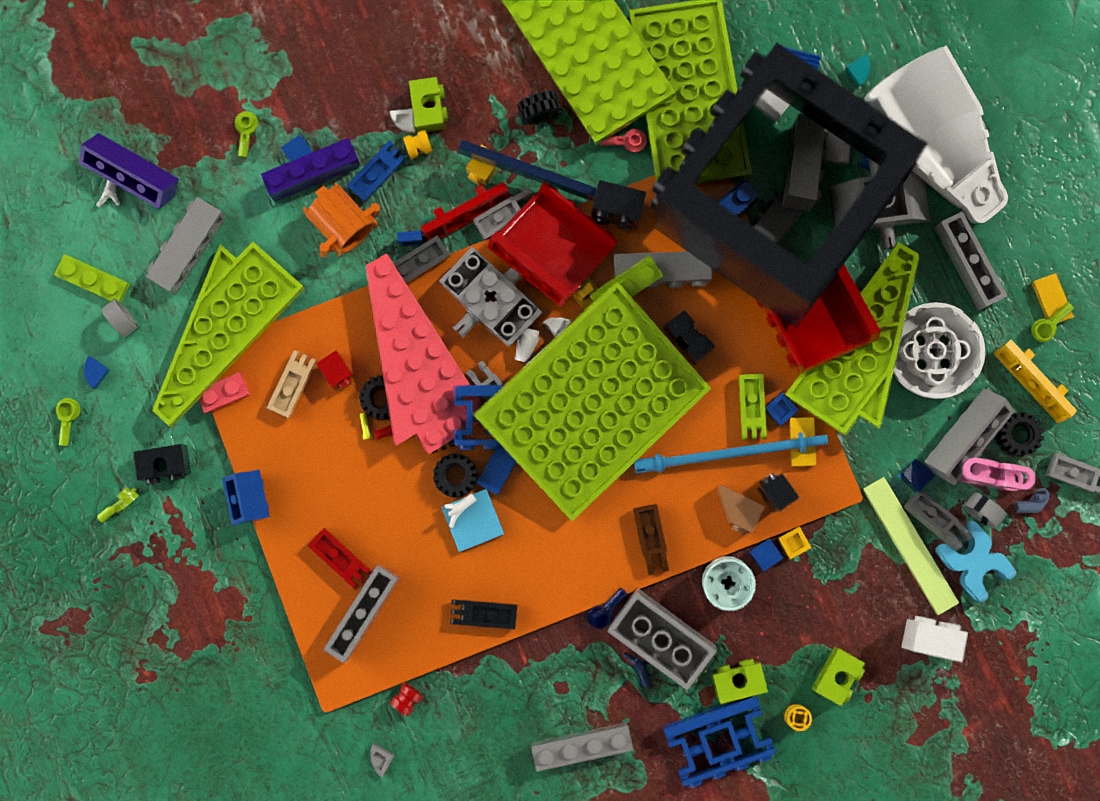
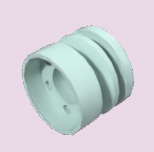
M722 556L706 566L702 575V586L707 599L714 606L722 610L734 611L744 607L751 600L755 592V579L752 571L742 560L732 556ZM730 576L734 584H730L728 588H725L721 580Z

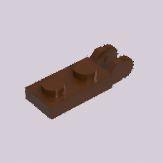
M657 504L633 508L648 575L654 574L655 569L651 555L657 553L660 554L661 568L664 572L669 571L666 557L667 548Z

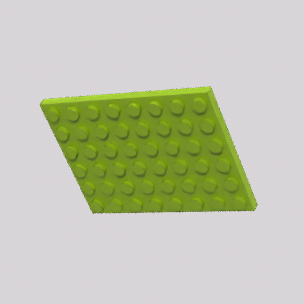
M615 281L473 415L558 508L573 521L710 391L711 387L621 284Z

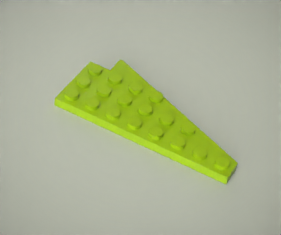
M252 242L237 258L222 245L217 249L152 409L171 428L305 290L302 284L256 243Z
M899 242L860 293L881 330L879 340L800 374L785 394L788 399L844 436L849 433L860 417L877 429H880L882 426L919 261L918 253Z

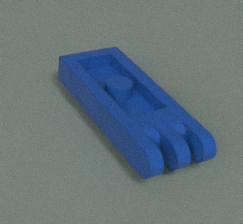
M388 141L347 184V187L364 203L408 158L403 153L396 159L397 155L401 152L398 147L394 148L391 153L389 152L394 146L392 141Z

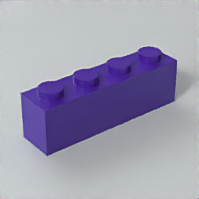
M98 133L82 144L79 164L152 206L160 209L175 197L179 178L102 134Z
M346 138L261 173L269 196L276 202L359 168L361 164L350 139Z

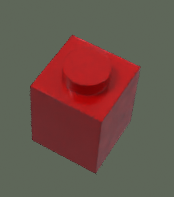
M337 350L316 363L334 390L337 388L342 390L352 383L351 379L355 377Z

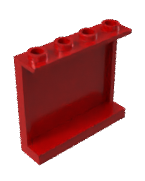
M544 181L539 191L500 232L496 231L491 236L487 248L562 308L613 251L618 240L614 238L611 232L599 226L591 216L578 209L574 202L563 197L554 186Z
M845 265L841 267L797 328L757 301L759 307H764L767 312L765 317L770 328L774 327L778 333L776 335L777 342L781 348L785 347L790 367L792 369L796 368L799 375L879 340L881 330Z

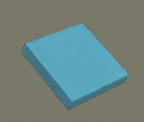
M487 489L472 494L477 501L465 509L456 520L454 528H450L459 552L504 534ZM462 498V499H460V500H457V501H455V502H452V503H450V504L458 503V502H460L461 500H463L464 498ZM442 506L447 523L450 525L452 516H449L448 512L452 509H445V506Z

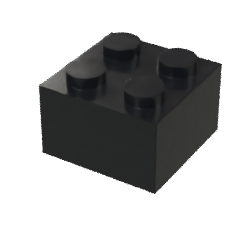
M599 180L591 217L600 225L608 226L610 223L618 225V228L623 231L637 230L646 192Z

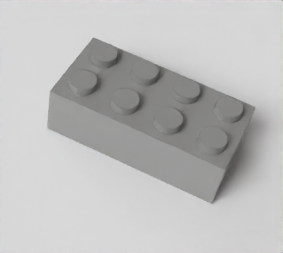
M639 588L628 599L609 625L607 631L686 690L690 688L717 651L715 644Z

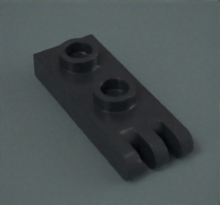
M452 599V604L461 605V610L451 609V614L460 615V619L452 618L450 619V624L516 629L518 604Z

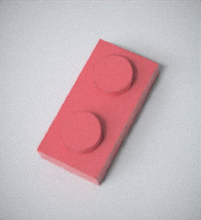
M239 372L215 382L209 390L203 393L199 402L204 413L207 414L249 396L250 392L242 373Z

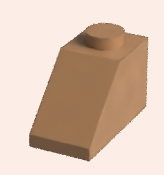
M719 485L716 491L726 520L733 525L731 529L742 535H745L746 532L753 533L765 506L723 485Z

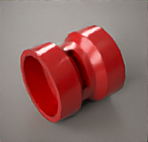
M404 682L400 688V693L398 696L393 697L390 704L400 713L409 717L414 711L413 706L419 703L424 696L413 686Z

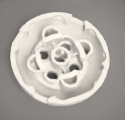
M926 303L909 310L906 314L893 372L897 381L910 392L930 399L947 398L966 390L979 376L985 359L984 339L975 321L973 322L961 309L945 303ZM917 336H922L924 338V345H918L919 343L916 340ZM941 336H945L948 339L947 345L939 341ZM930 349H933L935 351L934 357L933 354L930 353ZM942 359L949 361L950 366L948 369L941 367L940 362ZM918 360H923L926 363L924 369H920L917 366Z

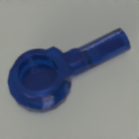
M620 587L604 605H597L591 608L587 614L588 623L598 629L606 627L610 623L614 607L627 595V592Z

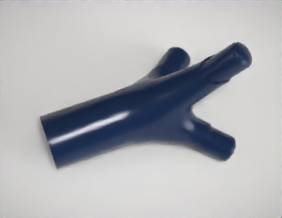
M624 653L623 657L629 660L636 669L642 686L651 685L652 683L646 669L647 660L643 657L641 660L639 657L633 658L631 655Z

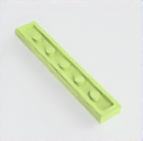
M885 477L862 489L936 615H940L957 605L959 602Z

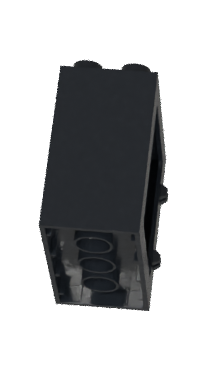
M776 43L766 57L756 51L749 58L740 73V77L744 81L736 94L727 89L719 97L711 111V115L715 119L711 123L708 133L699 127L693 131L682 148L681 153L686 156L678 172L668 166L654 183L652 192L656 196L650 207L656 210V230L797 328L907 180L928 143L779 43ZM766 90L881 166L808 263L801 261L703 193L695 185Z

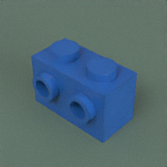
M260 470L235 473L222 478L232 526L270 517L269 505L266 501L263 488L264 482L261 478Z

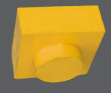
M800 527L777 538L789 559L811 548Z

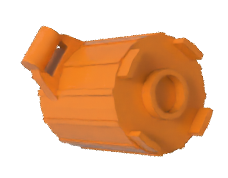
M334 183V187L330 189L322 186L315 192L318 197L308 209L305 206L303 207L305 216L327 239L325 243L320 245L319 254L323 258L327 257L332 251L340 258L342 254L348 253L357 247L369 235L372 229H376L378 226V222L374 218L379 216V204L373 203L371 207L363 211L337 183Z

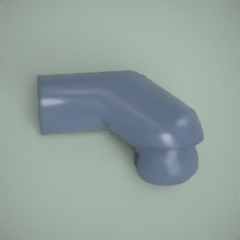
M1039 488L1029 501H1016V513H1039L1049 501V491L1045 488Z

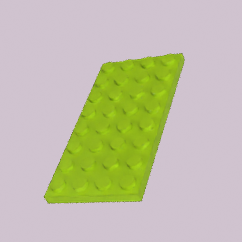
M501 0L595 145L676 96V91L615 0Z
M693 0L629 10L631 26L676 91V96L645 115L656 180L668 166L678 172L686 156L681 151L687 139L698 127L708 133V129L715 119L711 115V111L719 97L727 89L734 94L738 91L722 0ZM743 122L695 185L752 176Z

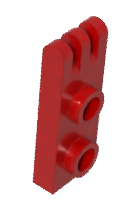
M323 528L307 545L355 590H357L359 585L353 581V578L356 577L363 583L366 579L359 572L363 570L367 575L372 573L359 558L326 528Z

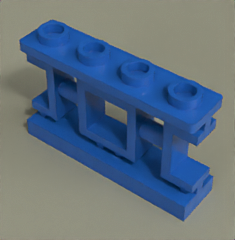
M453 385L454 405L466 406V429H454L453 444L459 445V449L471 450L474 449V445H484V449H498L500 443L495 438H463V435H472V422L479 421L473 415L475 412H472V400H462V396H493L504 385ZM485 428V434L491 435Z
M756 696L731 701L662 726L669 747L681 744L688 765L677 769L683 786L688 785L689 788L696 787L703 783V779L709 777L718 779L726 775L725 771L731 769L740 771L748 768V763L757 760L758 763H762L772 759L771 755L775 754L776 750L773 747L771 738L768 736L758 740L751 718L762 715ZM752 709V711L743 714L747 725L745 728L734 731L730 719L720 722L721 719ZM706 725L705 728L697 730L701 743L688 748L684 736L674 738V736ZM727 727L734 749L712 756L705 735ZM751 736L756 749L765 746L759 750L733 758L742 754L738 742L741 739ZM705 753L710 765L719 762L717 765L687 775V773L696 771L692 760L694 756Z

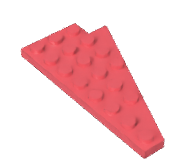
M386 253L367 264L365 268L394 444L397 446L413 435H416L429 455L454 439V429H466V406L454 405L453 385L470 384ZM462 396V400H472V412H476L483 405L478 396ZM472 422V427L480 422Z

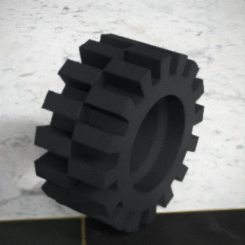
M545 90L543 93L540 91L535 95L531 94L528 98H523V101H519L517 104L524 125H533L534 123L536 125L540 122H546L548 119L551 120L557 117L563 110L558 94L554 90L549 92Z
M382 375L376 378L372 377L370 381L363 384L364 387L360 390L361 396H359V401L361 402V407L372 418L388 420L390 419L388 405L378 407L373 402L374 393L379 389H385L384 378Z
M1026 412L1012 414L995 435V437H999V440L996 442L998 445H1002L1000 448L1002 451H1007L1008 455L1019 457L1037 451V448L1041 447L1040 441H1044V436H1041V433L1044 432V428L1040 429L1039 425L1042 423L1040 420L1036 421L1034 415L1029 416V413ZM1017 425L1025 427L1028 432V439L1023 444L1016 443L1011 436L1012 429Z
M452 453L442 457L436 463V467L433 470V480L441 493L458 498L472 491L476 485L478 474L475 465L468 457ZM453 466L461 467L465 473L463 482L458 485H452L446 479L448 469Z

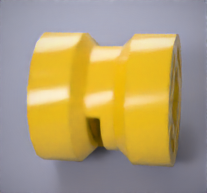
M425 130L418 132L414 137L410 135L403 137L411 160L417 158L419 154L433 152Z
M791 704L785 709L784 720L792 729L804 731L811 725L812 715L802 705Z

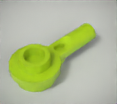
M249 111L239 113L235 119V127L241 133L238 157L247 159L250 136L254 135L259 125L256 115Z
M1067 302L1051 318H1042L1035 321L1031 328V334L1034 339L1040 342H1048L1053 339L1056 334V325L1074 307Z
M64 398L56 406V414L58 419L61 420L58 445L68 446L71 421L77 419L80 414V405L72 398Z
M126 487L116 496L119 500L113 506H108L97 515L98 520L104 523L113 514L119 513L139 496L135 492L137 489L133 487L130 490Z

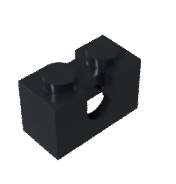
M683 310L665 325L664 330L695 365L716 346L705 334L702 335L696 329L694 320ZM680 337L687 343L688 347L681 341Z
M177 444L133 452L137 480L145 481L146 485L161 483L160 478L169 477V481L182 480L184 475L191 474L187 445ZM165 459L167 469L161 472L159 471V463Z
M774 472L768 474L759 481L761 486L756 488L772 513L780 512L800 498L783 473L775 475Z

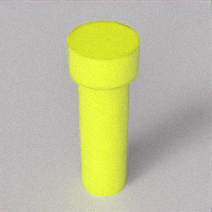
M360 413L363 440L372 439L367 413Z

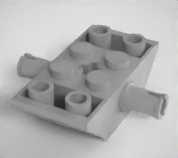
M869 158L867 159L870 177L857 178L830 187L835 227L881 167ZM910 173L902 187L870 228L879 230L882 250H887V248L891 250L896 246L893 227L931 221L925 181L915 173Z
M473 246L439 280L448 292L466 309L467 314L452 327L462 338L477 323H481L495 337L510 347L542 314V311L516 288L515 283L522 277L511 267L505 274H501ZM494 294L496 302L489 301L487 303V296Z

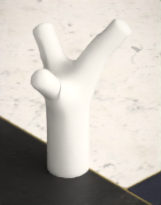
M107 180L102 197L96 204L97 207H101L108 198H112L116 205H120L116 195V184Z
M472 493L458 503L445 504V509H452L448 512V515L452 516L450 528H454L460 514L477 501Z

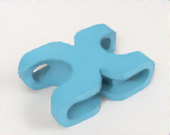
M968 521L964 527L968 529L972 536L964 553L958 554L946 544L938 545L935 548V552L949 570L962 571L959 578L960 585L974 601L983 603L988 598V593L982 584L983 576L987 571L993 570L1005 580L1013 579L1016 576V571L1003 554L989 553L992 546L990 537L976 522Z

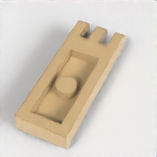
M297 350L293 351L267 406V409L289 419L317 362V359L311 358L308 366L305 365L308 359V355L305 354L301 356L298 362L297 359L300 352Z

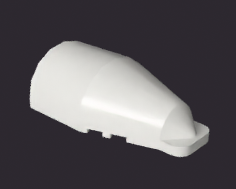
M947 46L928 52L909 62L879 82L864 97L865 102L928 143L912 171L956 208L962 209L970 222L984 223L1004 208L1008 201V194L1000 181L994 153L990 152L987 141L989 133L988 129H984L981 115H984L982 106Z

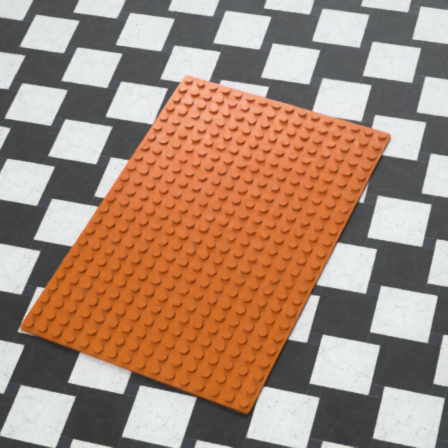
M655 175L625 186L646 192L637 230L623 231L618 228V225L609 223L608 226L598 224L604 230L611 232L618 242L613 251L589 277L597 288L614 278V254L686 251L655 229L656 210L650 207L656 196L652 192V187L656 182ZM732 180L696 185L699 190L716 202H719L735 188ZM594 199L576 206L583 213L591 216ZM746 212L739 217L750 224ZM490 239L472 245L501 274H505L511 268L487 248ZM469 246L451 253V257L409 282L407 286L469 384L474 385L466 374L468 370L476 374L481 384L488 379L479 369L478 363L483 361L490 371L496 374L505 385L527 364L526 362L515 360L517 340L508 347L481 323H477L462 338L452 327L467 314L466 309L439 282L472 247ZM712 268V279L710 283H706L705 287L696 288L692 287V284H682L681 288H668V285H658L657 289H643L632 296L641 309L711 387L710 391L638 459L655 457V454H660V456L666 458L790 440L789 419L779 427L766 411L767 438L761 439L760 430H757V439H751V430H747V440H742L738 376L763 374L766 407L782 392L786 394L799 374L796 368L792 369L790 367L785 347L781 348L776 339L778 333L775 328H770L765 317L767 312L764 307L760 308L756 299ZM522 276L515 283L516 288L542 311V314L528 327L539 331L538 337H540L529 359L530 362L555 338L543 324L545 320L553 317H562L573 321L584 310L573 297L562 308L559 307ZM368 286L274 321L216 381L218 382L240 372L250 392L249 396L214 410L212 414L234 473L260 470L261 478L264 482L263 488L266 501L269 505L270 517L255 521L253 525L323 712H330L634 592L637 588H644L861 502L863 499L835 429L791 401L798 411L790 418L814 417L815 436L827 435L828 444L816 446V466L791 467L790 450L671 466L662 470L663 473L653 471L636 474L633 463L579 516L571 521L523 468L516 463L498 495L487 489L504 534L459 552L442 506L465 498L471 493L475 494L486 489L477 484V481L496 449H484V445H474V449L462 450L459 449V445L450 447L446 443V450L442 451L438 448L437 453H430L428 455L416 435H413L397 446L394 444L393 436L376 440L373 431L390 426L391 421L390 419L378 420L368 414L370 433H372L373 438L363 440L360 413H365V411L362 409L361 402L359 401V396H361L360 390L361 388L363 389L365 382L370 381V378L383 376ZM494 294L487 296V303L489 301L496 302ZM683 310L694 320L696 329L702 335L705 334L716 346L695 365L664 330L665 325ZM680 337L681 341L688 347L687 343ZM294 350L300 352L297 359L298 362L303 354L308 355L305 364L307 366L311 358L317 359V362L337 350L355 376L351 379L352 383L342 390L339 388L334 390L316 364L290 419L267 409ZM379 389L374 393L373 402L376 406L385 407L388 405L385 389ZM478 396L481 403L484 405L485 400L482 398V396ZM481 423L472 427V435H463V438H494L492 435L485 434V427ZM452 453L468 457L475 465L478 474L476 485L472 491L458 498L441 493L433 480V470L436 467V463L442 457ZM458 466L449 468L446 473V479L452 485L462 483L465 478L464 470ZM773 472L775 475L783 473L800 497L780 512L775 513L771 512L756 488L761 486L759 481ZM719 485H723L765 506L753 533L746 532L745 535H742L731 529L733 525L727 522L716 491ZM657 504L667 548L666 557L669 571H663L660 564V554L657 553L651 555L655 569L654 574L648 575L633 508ZM323 528L332 533L372 572L377 565H382L401 577L349 661L345 663L323 649L370 575L365 574L361 570L359 573L366 580L362 583L354 577L353 581L359 585L357 590H355L307 545ZM452 599L518 604L516 629L450 624V619H460V615L451 614V609L461 610V605H453Z

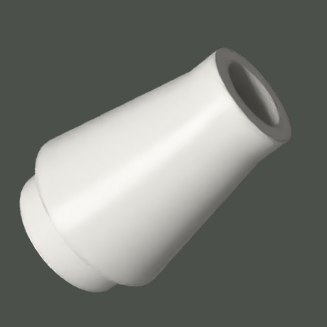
M527 328L521 334L516 343L515 360L529 362L540 339L538 337L539 331Z

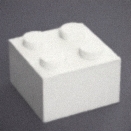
M915 616V620L907 619L901 648L962 662L968 632L960 631V625L939 621L937 626L936 620Z

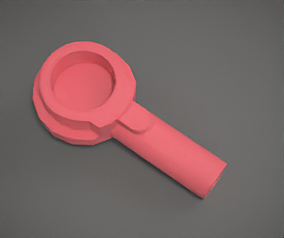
M632 129L625 136H610L602 141L600 145L624 146L628 151L636 153L645 148L647 139L644 132Z

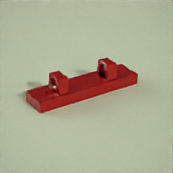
M502 182L489 190H486L483 184L474 188L477 193L476 197L445 213L441 206L433 210L436 219L421 226L427 241L437 235L441 240L472 223L474 218L511 197L506 184Z

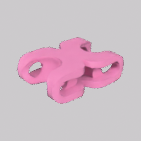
M970 458L964 462L962 467L963 476L959 480V482L972 485L988 486L1005 491H1017L1031 488L1035 483V474L1032 469L1024 466L997 463L996 461L981 458ZM1021 472H1023L1027 476V481L1024 484L1023 474Z

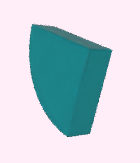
M867 54L846 67V71L858 88L866 81L870 72V61Z

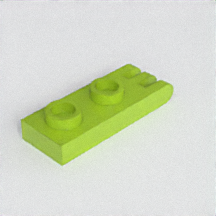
M763 374L739 375L742 440H747V430H751V439H757V430H760L761 439H766Z

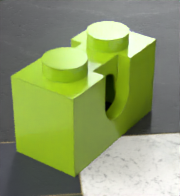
M437 77L409 81L417 133L423 130L429 132L445 129L444 122L448 121L446 107L441 106V99L445 98L443 84H438ZM434 101L436 103L434 108L424 107L427 102Z
M834 647L812 690L842 706L852 696L853 690L850 687L854 680L858 682L865 671L863 666L865 663ZM844 671L846 675L845 681L842 684H837L835 681L836 674Z
M753 658L739 661L740 666L730 668V664L716 667V672H712L711 677L718 702L723 704L768 692L760 662H754ZM737 673L744 675V682L740 686H734L732 681L733 676Z

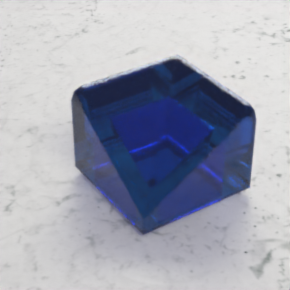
M914 459L898 476L916 493L921 491L935 477V474L917 459Z

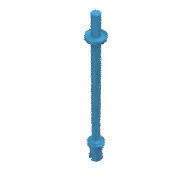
M799 432L798 439L666 458L660 456V454H655V457L637 459L634 465L636 474L653 471L663 473L662 470L671 466L797 448L803 454L805 453V447L828 444L827 435L804 438L803 433Z

